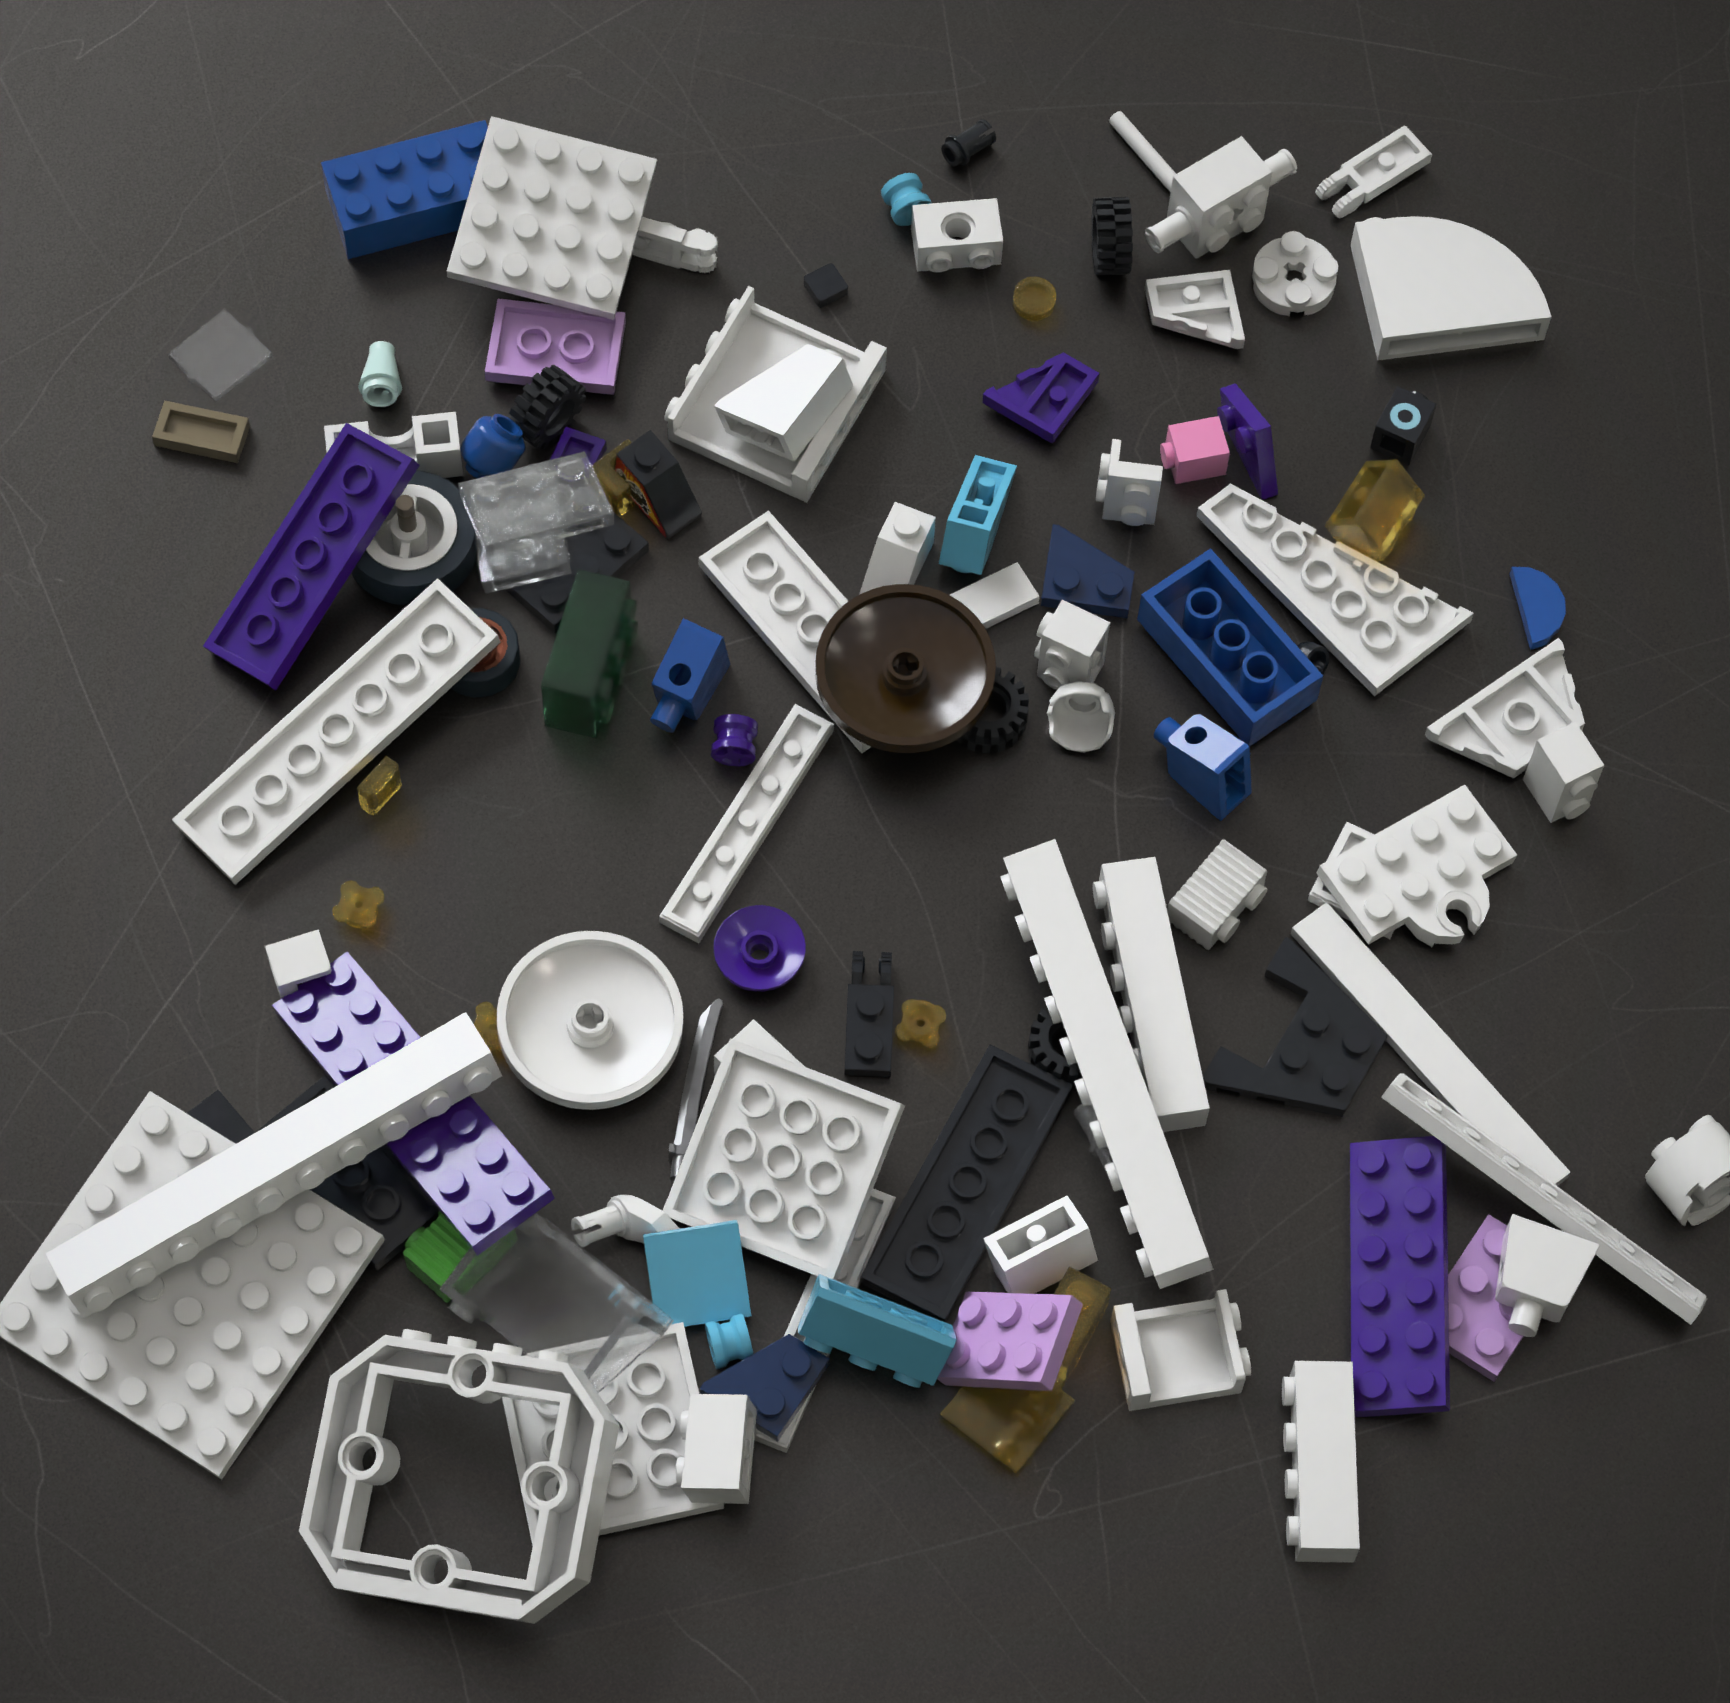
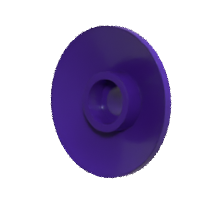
M754 905L735 911L722 922L714 939V957L720 972L734 985L750 991H769L787 984L797 975L805 959L806 944L800 926L789 914L771 906ZM756 950H763L768 956L765 959L757 960L751 954Z

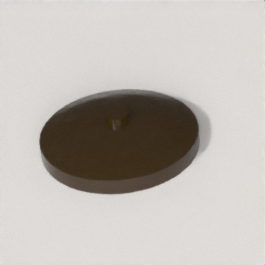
M895 584L875 588L854 597L844 604L825 626L819 639L815 660V680L820 699L826 711L837 725L847 734L868 746L896 753H918L937 749L955 741L968 732L977 723L989 704L996 672L994 648L985 627L978 617L962 602L942 591L911 584Z

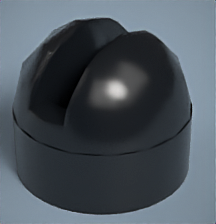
M1314 642L1298 644L1299 649L1323 675L1329 664L1328 650Z

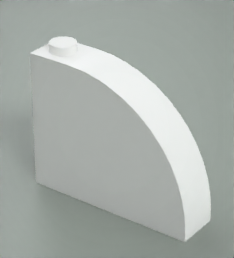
M1410 216L1387 219L1373 217L1362 222H1355L1350 247L1377 360L1545 340L1551 320L1546 298L1537 280L1526 265L1512 251L1494 238L1467 225L1433 217Z

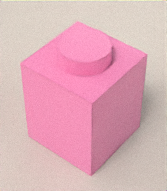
M1219 416L1168 425L1166 443L1160 444V454L1164 468H1171L1175 484L1226 475L1230 451Z

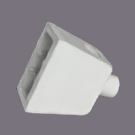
M1512 1214L1503 1236L1495 1295L1497 1302L1514 1308L1508 1328L1516 1334L1534 1337L1541 1318L1552 1322H1560L1585 1276L1599 1244Z

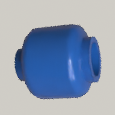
M501 414L479 418L460 445L461 456L466 462V470L473 477L482 481H486L488 478L494 480L506 478L525 451V442L522 438L523 431L513 420Z

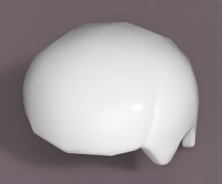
M1075 681L1060 686L1049 700L1050 704L1047 710L1051 738L1065 749L1085 753L1100 749L1110 739L1114 725L1115 710L1109 693H1106L1102 687L1091 682Z

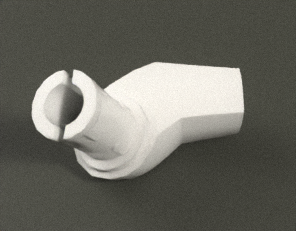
M632 1195L611 1197L606 1208L581 1217H574L571 1221L572 1231L591 1227L587 1231L574 1235L575 1240L582 1247L614 1234L627 1240L644 1244L643 1234L680 1229L664 1211Z

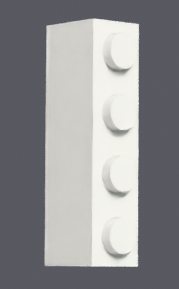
M1295 1361L1290 1377H1283L1282 1404L1283 1406H1291V1423H1284L1283 1446L1284 1452H1292L1293 1469H1286L1285 1497L1286 1499H1294V1516H1287L1286 1522L1287 1545L1295 1546L1296 1562H1354L1360 1549L1353 1363L1342 1361Z

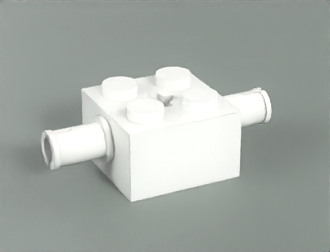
M1241 136L1173 176L1167 218L1145 229V237L1148 244L1156 253H1161L1165 248L1180 240L1197 259L1209 251L1212 253L1217 252L1228 243L1229 239L1243 231L1247 233L1254 230L1264 219L1269 187L1297 172V164L1294 157L1288 150L1281 149L1277 154L1263 161Z

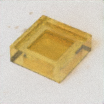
M385 756L357 787L360 807L372 816L376 815L402 787L399 765L388 756Z

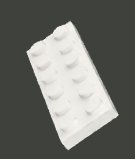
M768 510L699 557V567L829 715L817 690L815 680L816 651L819 639L828 621L848 600ZM840 728L861 753L871 747L856 740Z

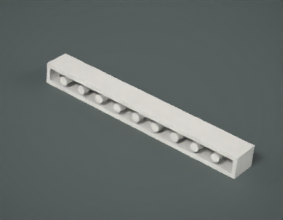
M1053 839L1004 857L1003 859L1008 870V874L1000 876L1009 902L1018 899L1023 914L1015 916L1024 943L1033 940L1038 954L1029 958L1038 982L1048 981L1053 994L1044 999L1053 1024L1063 1022L1067 1037L1061 1038L1059 1041L1068 1065L1078 1063L1083 1078L1074 1082L1083 1107L1093 1105L1098 1120L1089 1124L1099 1149L1108 1146L1113 1162L1106 1164L1105 1168L1114 1192L1121 1189L1124 1190L1129 1205L1121 1207L1120 1210L1129 1234L1139 1232L1144 1248L1136 1250V1254L1145 1278L1154 1275L1159 1288L1162 1289L1214 1270L1056 840Z
M465 1012L46 1253V1256L67 1296L84 1319L94 1312H100L108 1308L113 1301L130 1291L148 1285L156 1276L175 1265L191 1260L199 1251L218 1240L234 1235L241 1227L263 1214L276 1211L284 1202L301 1192L319 1186L327 1177L346 1166L359 1163L367 1154L384 1144L402 1138L410 1129L429 1118L445 1113L450 1106L467 1096L485 1090L493 1081L502 1077V1074L492 1053Z

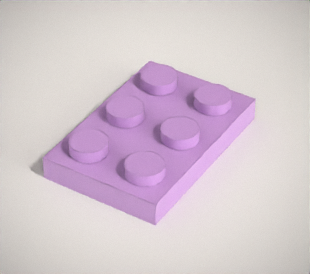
M497 299L485 367V379L491 382L526 385L528 383L530 385L533 382L532 377L536 373L541 375L543 368H550L551 365H555L582 384L586 392L614 395L626 314L625 312H616L615 319L611 320L552 304Z
M1488 1214L1448 1274L1449 1354L1495 1382L1524 1336L1516 1334L1508 1328L1514 1308L1495 1300L1502 1242L1507 1225Z
M965 1292L953 1324L957 1340L937 1379L948 1386L1052 1391L1083 1304L1073 1295Z

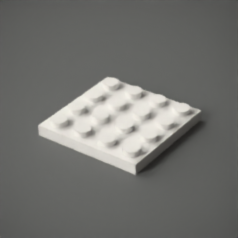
M491 116L448 264L447 277L614 320L656 170L657 159Z
M730 1038L663 1211L671 1219L691 1227L737 1220L742 1247L815 1276L821 1274L837 1281L905 1105Z
M683 1322L549 1350L568 1355L567 1363L584 1371L619 1424L599 1536L724 1509V1503H692L681 1489V1486H678L676 1482V1463L678 1457H684L686 1441L682 1439L680 1432L681 1414L683 1410H689L690 1394H699ZM534 1353L525 1356L538 1358L539 1353ZM502 1397L521 1488L523 1475L531 1465L540 1461H549L559 1406ZM557 1476L549 1479L545 1485L544 1495L547 1501L553 1499L559 1492L560 1482ZM523 1498L533 1547L539 1510L530 1507Z

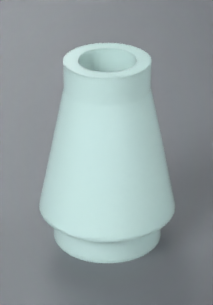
M385 341L371 344L369 356L358 385L364 401L375 407L392 405L402 391L395 359V347Z

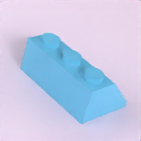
M821 1274L817 1276L798 1325V1334L806 1337L804 1340L805 1345L828 1354L831 1353L832 1348L839 1349L850 1354L848 1360L851 1363L868 1370L875 1371L877 1364L895 1371L894 1379L916 1388H920L922 1382L934 1386L957 1340L951 1324Z

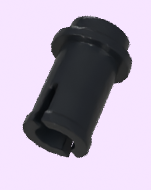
M980 119L975 125L959 135H949L941 146L945 160L954 167L968 164L971 156L996 142L995 131L988 135L980 136L991 129L992 126L986 120Z

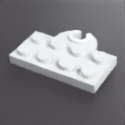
M1463 785L1319 866L1316 873L1368 945L1405 924L1417 939L1433 947L1434 943L1451 945L1460 943L1464 936L1461 927L1448 919L1446 911L1449 909H1457L1465 914L1468 921V929L1473 934L1480 929L1490 907L1489 890L1484 879L1512 864L1517 854L1466 785Z

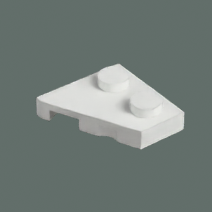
M1230 270L1146 279L1145 293L1152 325L1231 348H1244L1245 336Z

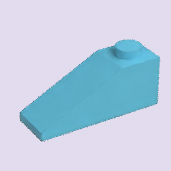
M978 455L974 456L947 519L939 560L940 565L952 567L961 573L982 574L995 540L1017 465Z

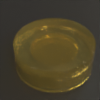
M1027 277L1016 285L1013 294V307L1019 316L1030 321H1039L1047 318L1054 311L1056 291L1048 280L1041 277Z

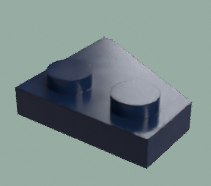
M1053 524L1040 606L1058 608L1060 602L1064 600L1089 613L1128 618L1134 571L1062 526Z
M788 1334L705 1381L699 1388L700 1394L748 1395L757 1409L756 1429L778 1442L830 1365V1358Z

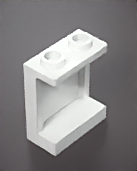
M1226 1289L1216 1291L1213 1299L1135 1312L1133 1303L1115 1305L1113 1307L1110 1323L1129 1411L1242 1392L1245 1377L1251 1376V1363L1247 1348H1239L1236 1331H1241L1240 1312L1236 1302L1229 1303Z

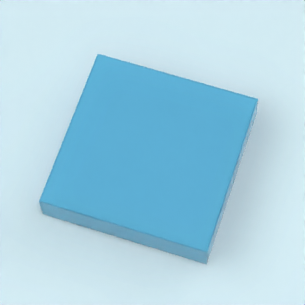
M737 1220L643 1234L656 1328L681 1322L686 1327L705 1324L711 1321L730 1320L732 1316L743 1314L744 1317L751 1316Z

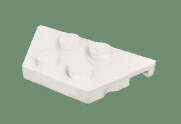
M1557 638L1427 727L1425 736L1434 743L1509 777L1515 778L1524 772L1528 767L1538 739L1574 722H1577L1581 730H1583L1585 724L1580 704L1576 702L1574 697L1575 685L1572 674H1568L1563 657L1565 651L1563 642Z

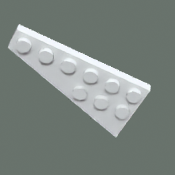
M1231 483L1198 507L1197 517L1374 696L1472 621L1473 612L1461 606L1458 609L1437 599L1439 594L1426 587L1420 590L1400 579L1398 572L1339 541L1336 544L1317 535V529L1304 522L1299 525L1277 513L1276 507Z

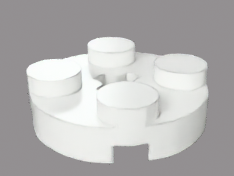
M1290 231L1285 233L1282 238H1277L1267 243L1256 255L1252 272L1253 289L1258 300L1266 308L1277 314L1290 316V312L1298 313L1305 311L1304 316L1314 314L1324 308L1331 300L1336 286L1339 266L1331 253L1323 245L1312 239L1305 238L1300 232ZM1296 270L1301 272L1304 280L1300 281L1297 278L1292 281L1287 280V271Z

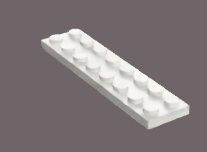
M437 578L172 819L173 823L236 885L501 642L498 634Z

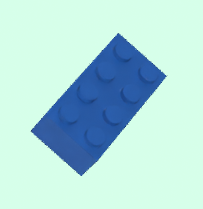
M483 120L321 162L325 191L347 258L351 259L458 231L488 129L486 121Z
M1211 548L1141 594L1137 617L1139 623L1247 745L1251 746L1317 701L1323 679L1322 673Z

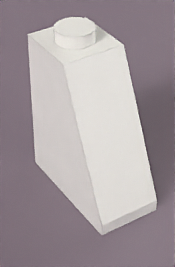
M808 344L721 398L714 407L726 433L795 462L852 388L853 383L847 371L846 362L838 353L829 349L823 351Z

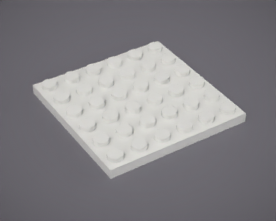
M149 1091L1 1301L0 1338L222 1480L385 1239L382 1234L311 1190H305L284 1202L276 1211L263 1214L241 1227L234 1235L218 1240L199 1251L191 1260L175 1265L156 1276L148 1285L130 1291L113 1301L108 1308L100 1312H94L83 1319L67 1296L46 1253L236 1145Z

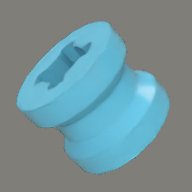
M904 173L890 179L881 189V196L884 202L892 207L891 217L896 225H911L912 205L932 204L928 195L922 193L923 184L917 174Z
M743 1314L734 1315L729 1322L722 1324L715 1321L705 1323L707 1340L716 1369L726 1367L729 1361L736 1359L744 1360L753 1355L752 1344Z

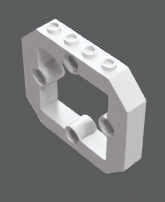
M403 1329L402 1337L382 1336L330 1376L299 1528L301 1536L336 1589L535 1624L590 1583L619 1424L584 1371L567 1363L568 1355L539 1350L538 1358L521 1356L522 1348L500 1343H494L492 1351L476 1349L477 1341L448 1336L447 1344L431 1342L432 1334ZM484 1365L486 1368V1378L480 1386L474 1388L472 1385L473 1372L477 1367ZM394 1380L453 1389L457 1394L482 1404L493 1403L501 1397L559 1406L549 1461H540L531 1465L524 1473L521 1481V1493L524 1501L530 1507L539 1510L526 1580L472 1571L469 1559L462 1552L438 1544L427 1545L419 1549L412 1560L360 1552L372 1488L375 1485H383L391 1481L400 1467L398 1448L392 1441L383 1438ZM374 1447L376 1460L371 1468L364 1470L362 1465L363 1456L368 1449ZM557 1476L560 1482L559 1492L553 1499L547 1501L544 1495L545 1485L549 1479ZM445 1559L448 1564V1574L442 1582L437 1584L434 1579V1569L441 1560Z

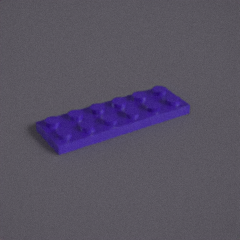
M346 423L203 647L265 685L277 690L396 504L397 498L401 496L420 465L411 457Z
M1434 1136L1350 1143L1351 1362L1353 1363L1355 1417L1450 1411L1446 1145Z

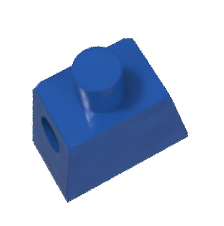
M683 618L652 682V688L658 705L650 721L655 726L673 733L683 715L692 720L699 719L730 666L723 636Z
M1201 714L1193 715L1182 726L1171 717L1164 719L1157 726L1154 732V739L1166 747L1168 773L1217 819L1222 821L1252 793L1250 746Z

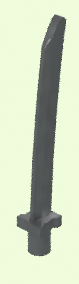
M719 998L704 1011L699 1019L681 1098L674 1144H669V1162L672 1163L670 1180L673 1182L696 1127L707 1065L723 1007V1001Z

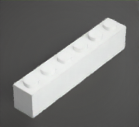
M1156 857L1102 864L1099 881L1093 882V897L1096 908H1104L1107 923L1101 924V933L1105 950L1113 951L1115 964L1110 965L1111 984L1114 992L1121 991L1124 1006H1120L1118 1011L1126 1033H1130L1132 1049L1163 1132L1205 1126L1210 1108Z

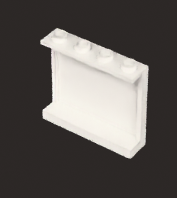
M748 286L740 300L735 298L731 302L725 316L726 323L720 332L714 331L710 336L705 349L706 356L701 364H694L691 367L685 380L686 388L680 398L674 397L670 401L664 416V420L668 422V440L807 503L886 371L887 347L871 341L865 352L754 303V288ZM809 344L823 351L827 349L833 350L845 360L853 386L795 462L725 432L714 407L716 403Z

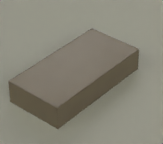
M164 400L152 439L154 446L238 463L250 424L247 417Z

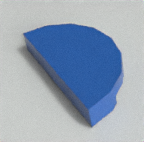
M1512 567L1510 578L1530 650L1547 645L1551 638L1559 632L1566 615L1565 597L1558 584L1545 573L1530 567Z

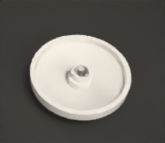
M580 931L563 934L532 949L514 966L502 987L497 1006L498 1040L504 1058L512 1072L535 1094L550 1102L569 1108L589 1110L610 1108L641 1096L657 1084L669 1070L678 1053L682 1039V999L677 984L667 967L655 954L641 944L624 936L609 932Z

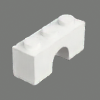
M456 412L412 416V428L408 432L394 437H383L373 434L369 429L368 421L348 423L414 459L420 465L417 469L418 471L433 473L443 478L463 476ZM345 424L324 426L327 452Z

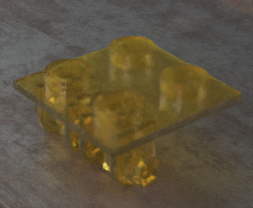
M1058 1376L1052 1391L963 1386L940 1415L1017 1473L1075 1402V1399L1061 1390L1065 1384Z

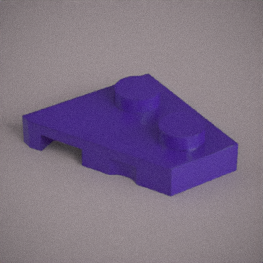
M1063 352L1046 360L1041 367L1030 368L1017 374L1016 381L998 390L994 386L987 389L983 393L982 403L1048 442L1053 443L1097 385L1100 373Z

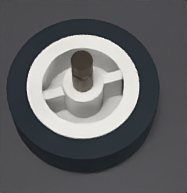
M417 470L401 496L397 498L396 504L351 572L356 582L372 596L397 605H409L437 578L452 592L457 589L471 572L477 555L475 519L470 503L465 495L454 484L443 477Z

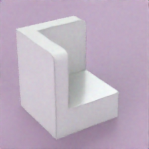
M319 930L265 946L280 998L297 991V984L331 973V966Z

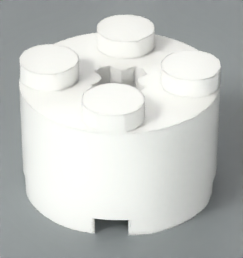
M1706 1115L1696 1121L1689 1129V1132L1677 1141L1674 1137L1667 1138L1652 1151L1651 1155L1656 1161L1645 1175L1646 1182L1683 1226H1686L1687 1220L1692 1226L1699 1225L1730 1205V1135L1711 1115Z

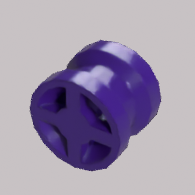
M726 714L717 717L714 720L713 728L717 740L712 744L711 757L715 761L728 766H746L755 761L756 748L752 741L758 735V723L754 719L740 714Z

